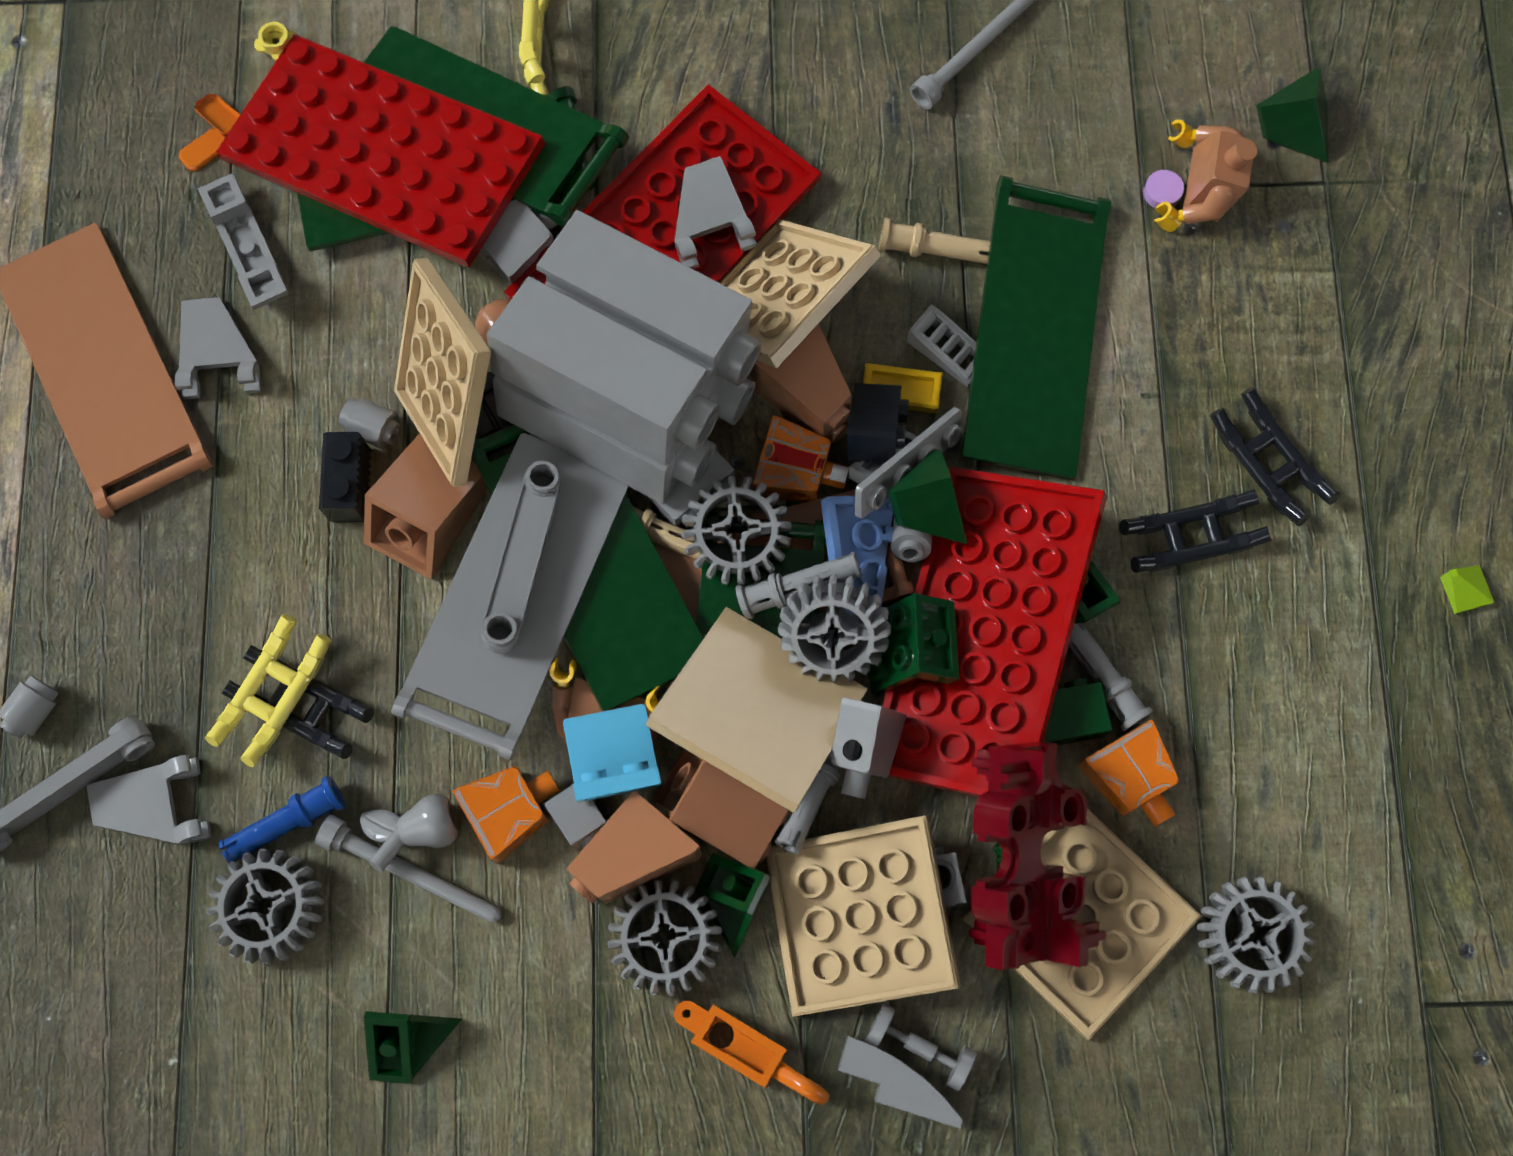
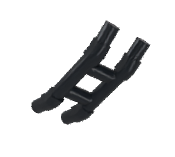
M1249 388L1241 393V397L1249 409L1248 413L1260 431H1263L1262 433L1245 443V439L1239 433L1235 424H1232L1224 408L1211 413L1210 418L1216 426L1217 433L1229 452L1235 455L1266 494L1271 505L1283 516L1288 517L1296 526H1301L1307 521L1309 514L1297 505L1295 500L1280 486L1298 475L1303 485L1313 494H1317L1328 505L1336 502L1340 497V493L1326 481V478L1314 466L1310 465L1275 421L1276 418L1272 415L1268 406L1263 403L1256 388ZM1274 444L1287 463L1270 474L1256 455Z
M1253 489L1238 495L1234 494L1216 499L1213 502L1170 512L1121 520L1119 529L1122 535L1149 534L1163 529L1170 549L1164 552L1133 557L1130 563L1132 571L1135 573L1162 571L1182 564L1225 554L1239 553L1272 541L1267 526L1250 532L1246 531L1228 536L1225 539L1218 517L1237 513L1242 509L1260 504L1256 490ZM1202 520L1208 543L1186 547L1179 525Z
M250 645L243 659L254 665L262 650ZM279 659L276 660V661L280 662L281 664H283V665L289 667L290 669H292V670H294V671H296V672L298 671L297 669L291 667L290 665L286 664L285 662H283V661H281V660H279ZM312 679L304 691L316 698L304 719L291 713L283 728L342 759H347L352 754L353 746L318 726L330 706L364 723L371 721L374 710L316 679ZM229 680L221 694L232 700L240 685ZM280 682L269 701L257 694L254 696L276 707L288 686Z

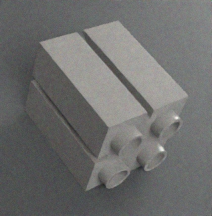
M576 210L536 265V269L546 275V283L543 284L528 276L487 332L488 347L491 350V372L496 375L493 379L497 416L551 443L573 457L655 501L664 504L678 480L691 487H695L704 476L716 450V444L707 440L718 418L731 425H735L750 402L755 389V382L748 379L747 376L756 362L762 344L760 340L748 335L752 299Z

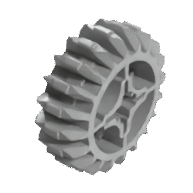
M735 476L728 477L727 489L722 488L721 482L718 479L713 480L712 486L715 494L711 495L705 488L699 489L698 494L704 503L701 504L695 500H690L688 503V507L697 515H683L682 522L694 527V529L682 531V539L686 541L695 540V543L685 548L686 555L690 556L700 553L701 555L693 563L694 567L700 569L706 563H709L710 567L707 570L706 577L710 580L715 576L717 570L722 571L721 583L723 585H728L730 574H737L738 585H745L744 573L750 572L754 582H759L761 580L758 570L760 566L767 573L771 574L775 568L769 558L771 557L780 562L785 558V554L777 549L776 546L788 547L790 545L791 539L779 535V533L791 530V522L778 521L779 518L787 514L788 509L786 506L773 509L772 506L779 500V495L774 492L765 499L763 497L767 487L765 483L761 482L756 491L750 490L751 477L744 478L743 488L736 487ZM740 500L749 502L759 508L768 522L747 518L742 513ZM728 502V515L726 519L712 524V527H703L704 521L711 510L721 503ZM733 512L736 513L737 522L741 523V528L744 526L747 528V531L742 532L739 543L740 550H737L736 540L732 539V534L727 536L725 531L731 529ZM770 534V540L765 549L755 558L745 561V545L751 539L760 538V535ZM713 539V542L727 544L731 549L733 562L725 561L714 555L704 540Z
M834 573L830 576L829 583H824L821 577L817 575L813 579V587L803 582L799 585L798 594L791 592L786 602L788 606H784L781 609L780 618L782 622L779 623L778 633L780 636H783L781 641L782 650L791 651L788 657L790 664L803 662L801 667L802 675L812 669L816 671L818 681L824 674L831 675V680L835 684L839 680V675L844 674L851 682L855 678L856 670L866 676L870 671V664L878 665L881 661V652H885L888 648L889 640L887 637L891 632V624L886 621L889 614L887 607H879L881 604L879 594L867 596L869 593L867 582L855 588L853 587L854 579L852 576L848 577L845 583H838V577ZM827 606L826 611L812 614L811 617H805L811 611ZM844 608L854 612L855 614L847 612ZM832 617L834 618L835 627L839 628L837 640L834 638V630L830 629ZM858 640H863L857 646L841 651L846 645L857 644Z
M260 849L257 860L251 853L243 854V867L233 861L228 863V869L232 874L230 877L221 874L216 876V880L223 885L221 892L216 890L209 892V897L217 899L218 905L211 906L206 911L208 915L218 916L219 919L213 922L209 928L212 932L224 931L218 938L217 943L223 947L231 945L230 956L238 958L244 953V961L246 963L254 964L258 957H260L262 964L268 965L272 964L274 954L279 960L285 961L289 959L288 945L295 951H302L304 946L299 939L301 935L311 939L315 936V932L307 926L310 921L321 922L322 916L312 913L313 907L322 906L324 899L312 897V893L318 891L321 888V884L319 881L307 882L314 871L308 866L299 869L302 861L301 858L292 856L287 860V853L285 851L277 850L271 856L269 850ZM280 873L287 878L293 888L273 891L270 883L264 881L262 874ZM246 886L248 891L247 899L241 906L237 907L240 893ZM264 898L273 900L272 908H268L270 910L268 914L258 912L260 905H264L262 903ZM296 904L293 918L285 929L284 913L288 908ZM257 921L261 930L268 933L269 940L260 942L252 940L242 931L240 924Z
M1260 876L1254 879L1252 885L1247 877L1239 878L1237 880V888L1231 882H1227L1222 885L1224 896L1217 892L1209 896L1211 903L1216 909L1209 906L1202 907L1201 914L1210 919V923H1199L1197 930L1208 933L1209 939L1199 941L1198 946L1203 949L1211 947L1213 954L1205 958L1206 964L1211 965L1220 962L1221 966L1217 969L1215 975L1222 979L1232 973L1230 986L1233 988H1240L1244 981L1248 993H1257L1260 984L1265 993L1274 992L1276 983L1282 988L1291 985L1289 974L1294 977H1301L1304 974L1302 967L1297 961L1309 963L1313 959L1308 952L1303 950V946L1315 945L1316 940L1312 937H1306L1304 934V930L1313 928L1315 923L1309 920L1302 922L1299 916L1304 914L1308 907L1305 904L1296 907L1292 906V902L1296 898L1294 891H1288L1280 896L1282 884L1278 881L1272 882L1268 888L1265 878ZM1245 900L1262 902L1271 907L1278 915L1264 919L1259 916L1254 908L1249 909ZM1233 910L1235 915L1232 918L1236 924V933L1233 938L1226 941L1225 925L1229 913ZM1270 926L1262 931L1258 941L1242 943V941L1250 938L1249 935L1254 932V928ZM1285 928L1286 946L1279 959L1277 955L1281 952L1277 947L1276 937ZM1248 950L1255 955L1258 961L1263 960L1267 969L1262 971L1247 967L1236 959L1234 955Z
M655 880V894L650 895L647 887L642 884L638 889L643 899L637 902L629 893L624 897L626 902L632 906L628 913L622 908H615L614 913L618 917L623 918L624 921L622 925L616 923L609 924L608 930L620 933V939L610 940L607 944L610 949H622L621 954L612 958L613 965H621L627 961L629 966L621 973V977L624 980L629 979L635 972L639 975L634 983L635 989L641 990L646 981L650 980L652 981L650 986L651 995L657 996L660 990V983H666L667 995L674 996L676 991L674 982L680 981L682 988L688 992L692 989L691 983L687 979L689 975L693 973L700 982L706 979L704 973L698 969L701 963H704L709 968L715 967L716 962L707 957L706 953L708 950L720 952L721 945L716 942H709V936L722 934V929L720 926L708 927L707 922L714 920L718 916L715 910H710L704 914L700 911L708 903L706 896L700 897L695 903L690 901L695 893L693 886L689 885L683 896L678 894L680 889L679 881L673 880L670 884V892H664L663 882ZM667 903L677 904L686 908L696 918L699 927L688 928L673 925ZM655 905V922L652 928L646 932L638 933V935H631L633 925L640 914ZM662 916H664V924L669 926L668 931L670 933L675 930L677 935L687 934L686 936H679L669 941V948L667 949L668 960H666V952L660 949V943L655 945L652 940L644 941L661 934V927H663ZM700 940L693 959L685 967L675 971L674 963L677 948L681 944ZM640 947L655 949L658 952L662 965V974L645 969L635 958L632 949Z

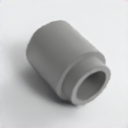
M355 398L348 399L339 415V426L345 428L346 432H359L367 443L381 449L387 444H393L401 430V423L398 422V414L364 398L358 400Z
M894 516L891 542L893 554L906 562H916L928 557L932 548V535L897 526Z
M30 675L25 683L20 681L1 707L0 718L3 721L0 723V727L20 739L25 733L34 736L57 704L54 702V699L59 692Z

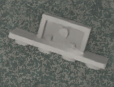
M953 407L919 436L906 431L905 447L897 449L896 454L884 464L880 461L877 463L873 461L866 463L862 460L861 462L856 461L849 466V479L858 483L855 489V516L863 519L874 509L877 510L882 507L886 499L889 498L888 491L934 449L941 450L943 453L948 448L954 447L962 435V411Z

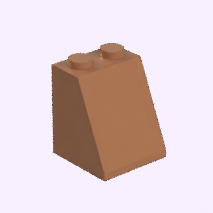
M819 323L778 368L759 361L755 362L753 366L754 391L786 419L828 438L833 443H836L848 430L847 422L851 413L849 410L851 393Z
M418 434L365 494L364 544L432 580L485 494L486 484L473 460L471 459L467 485L453 487L424 439Z
M684 748L651 802V805L670 821L755 869L757 863H761L768 856L772 847V837L778 827L784 825L787 817L792 814L788 809Z
M634 790L566 870L574 876L569 884L592 904L597 898L608 904L628 893L638 890V887L642 884L646 886L655 880H659L698 861L703 854L696 842Z

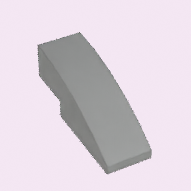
M847 1036L837 1070L878 1083L874 1101L961 1129L963 1121L961 1117L927 1080L902 1061L879 1048Z

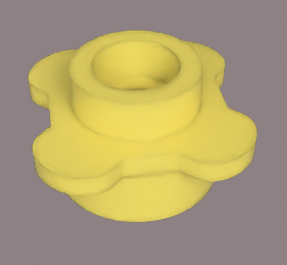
M269 22L259 30L258 39L255 40L254 47L259 53L265 52L271 55L272 59L276 62L294 34L297 35L295 31H287L286 27L279 22Z

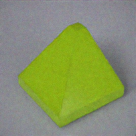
M1480 565L1449 570L1440 577L1454 614L1494 603Z

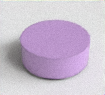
M1158 170L1147 179L1143 190L1144 198L1153 208H1156L1162 202H1169L1174 207L1178 204L1183 194L1184 184L1180 176L1175 172Z

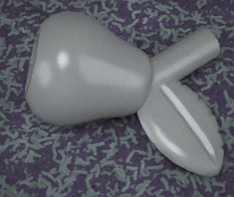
M430 794L423 797L401 817L396 813L382 809L363 812L360 816L361 828L366 836L374 841L384 843L369 861V864L379 872L384 871L404 844L407 846L442 848L451 845L457 839L459 833V822L454 806L450 799L440 794Z

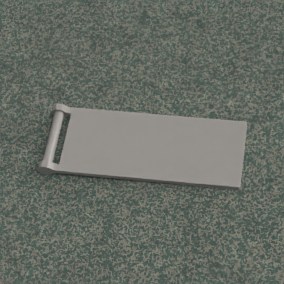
M526 433L520 434L405 684L396 697L391 714L403 719L409 716L496 750L498 751V756L511 760L629 486L573 457L547 441ZM540 460L553 463L561 475L560 492L519 640L516 646L509 652L495 653L488 650L483 644L481 625L524 474L534 462ZM540 476L532 482L539 487H545L553 481L548 477ZM505 626L494 627L489 632V635L496 640L506 639L511 634L510 629ZM418 689L510 725V728L504 736L413 699Z

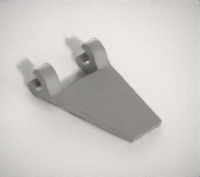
M721 156L685 168L674 240L681 263L691 269L698 268L699 263L696 258L698 254L692 239L729 226H733L742 252L757 247L754 236H756L755 229L743 209Z
M220 297L181 301L179 369L175 374V388L182 390V398L184 400L200 398L198 370L238 366L237 379L239 384H244L245 394L261 393L262 381L259 364Z
M181 755L171 758L160 765L86 785L92 824L177 844L198 842L212 838L209 821L200 822V819H193L177 825L170 785L171 780L200 775L199 759L196 757L189 759V755Z

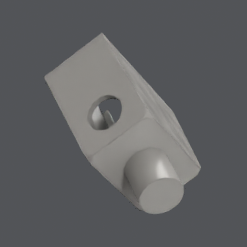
M513 200L508 204L480 252L510 286L553 243L554 238L550 230L558 224L537 211L534 213L525 204Z
M842 697L831 755L832 765L847 768L841 793L865 799L871 775L887 778L906 720V714L882 706Z

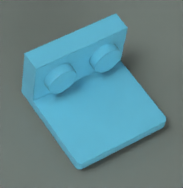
M644 704L568 718L563 721L574 780L573 789L576 802L580 803L629 793L634 790L639 791L661 786L650 728L645 726L648 717Z

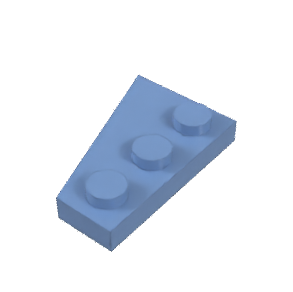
M833 496L822 499L820 502L828 560L830 561L855 552L862 577L854 579L853 587L858 588L867 582L869 586L867 596L879 594L881 598L879 607H881L887 574L885 559L888 543L892 542L894 529L891 527L893 508L890 497L886 499L882 507L877 510L874 509L863 519L855 516V496ZM844 608L847 612L855 614L854 612Z

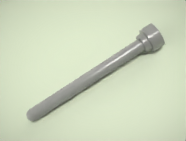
M1014 0L934 75L921 76L910 86V94L914 101L924 109H931L942 98L941 93L944 91V85L1036 0Z
M332 814L325 819L315 838L316 845L330 852L334 849L339 852L345 849L367 861H370L380 849L351 834L352 829L347 827V822ZM397 856L385 868V870L488 922L495 923L501 918V910L497 906Z

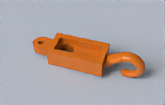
M682 1001L675 1007L674 1018L676 1022L695 1034L691 1043L767 1089L774 1078L812 1102L825 1105L829 1101V1093L824 1088L783 1062L789 1050L714 1004L709 1012L691 1001ZM686 1010H689L691 1013L688 1018L684 1017ZM719 1022L729 1024L734 1031L732 1043L725 1048L715 1047L709 1038L714 1025Z

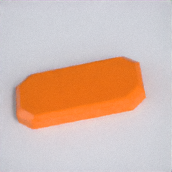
M207 94L195 102V112L221 134L227 135L240 116L238 112L217 94Z
M211 128L181 149L178 158L189 171H198L219 156L216 150L226 136L215 128Z

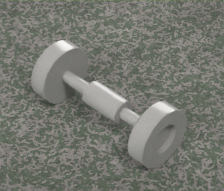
M883 1003L865 1042L878 1047L885 1033L905 1043L903 1048L930 1062L932 1059H935L952 1068L946 1085L959 1091L972 1068L977 1052L964 1046L956 1060L937 1051V1045L912 1032L907 1035L891 1027L889 1024L894 1015L895 1008Z

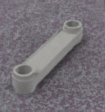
M540 460L534 462L524 474L481 625L483 644L488 650L495 653L509 652L516 646L519 640L560 492L561 475L553 463ZM543 476L550 478L553 482L548 486L539 487L532 481L537 477ZM505 626L510 629L511 634L506 639L496 640L489 635V632L494 627Z
M130 716L119 721L109 730L108 734L110 736L0 809V852L12 843V835L122 761L136 760L151 751L155 743L145 723L140 721L138 716Z

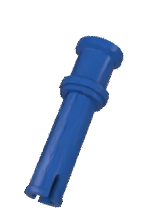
M330 776L322 778V784L302 795L299 793L291 795L287 801L288 805L230 837L220 840V849H227L222 852L224 858L228 863L232 861L237 862L243 857V854L252 853L299 826L301 828H310L315 825L316 819L332 810L337 809L341 811L345 809L346 803L337 784Z

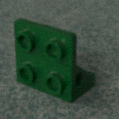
M914 593L887 607L889 614L886 621L891 624V632L887 637L889 643L887 650L881 652V661L878 665L870 664L868 676L870 678L871 693L880 695L915 678L947 684L959 680L955 602Z

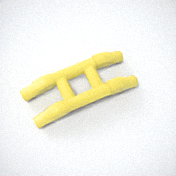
M524 0L519 58L524 67V77L528 87L542 95H548L549 93L544 83L545 74L541 67L543 21L550 0Z
M287 614L281 615L274 631L271 632L263 647L262 653L230 704L228 703L215 725L205 736V740L209 744L219 747L226 736L238 725L245 714V710L266 721L252 739L250 746L240 757L242 762L250 767H254L281 733L280 730L302 694L318 673L325 659L324 656L332 642V639L328 636L317 634L297 672L276 661L285 650L290 639L289 636L297 622L294 617ZM267 675L288 686L276 707L254 696Z

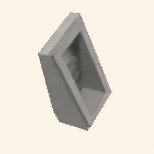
M931 304L909 330L907 343L968 387L971 384L974 360L965 370L960 367V364L969 354L975 356L976 342L946 314ZM932 325L936 330L928 338L924 333ZM945 335L949 340L940 349L936 344ZM956 345H959L962 349L952 360L948 355Z

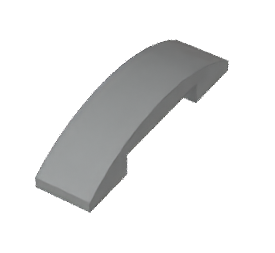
M233 173L198 188L208 213L215 223L239 275L238 279L253 310L289 295L269 245Z

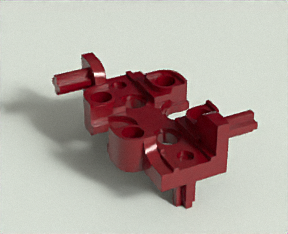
M1030 742L989 747V750L978 749L977 758H972V767H977V774L987 775V781H989L988 791L981 794L974 806L973 833L977 834V841H998L1002 848V862L998 872L991 878L985 877L977 880L976 886H972L971 905L975 920L974 928L969 929V937L974 938V944L986 946V967L1007 970L1010 968L1017 969L1022 965L1037 961H1052L1080 968L1089 965V948L1099 946V941L1106 939V931L1099 930L1098 921L1080 924L1077 920L1072 919L1078 915L1084 904L1086 876L1063 873V866H1044L1041 861V846L1044 836L1051 830L1058 831L1063 829L1064 826L1087 825V803L1084 793L1080 789L1066 786L1057 774V743Z

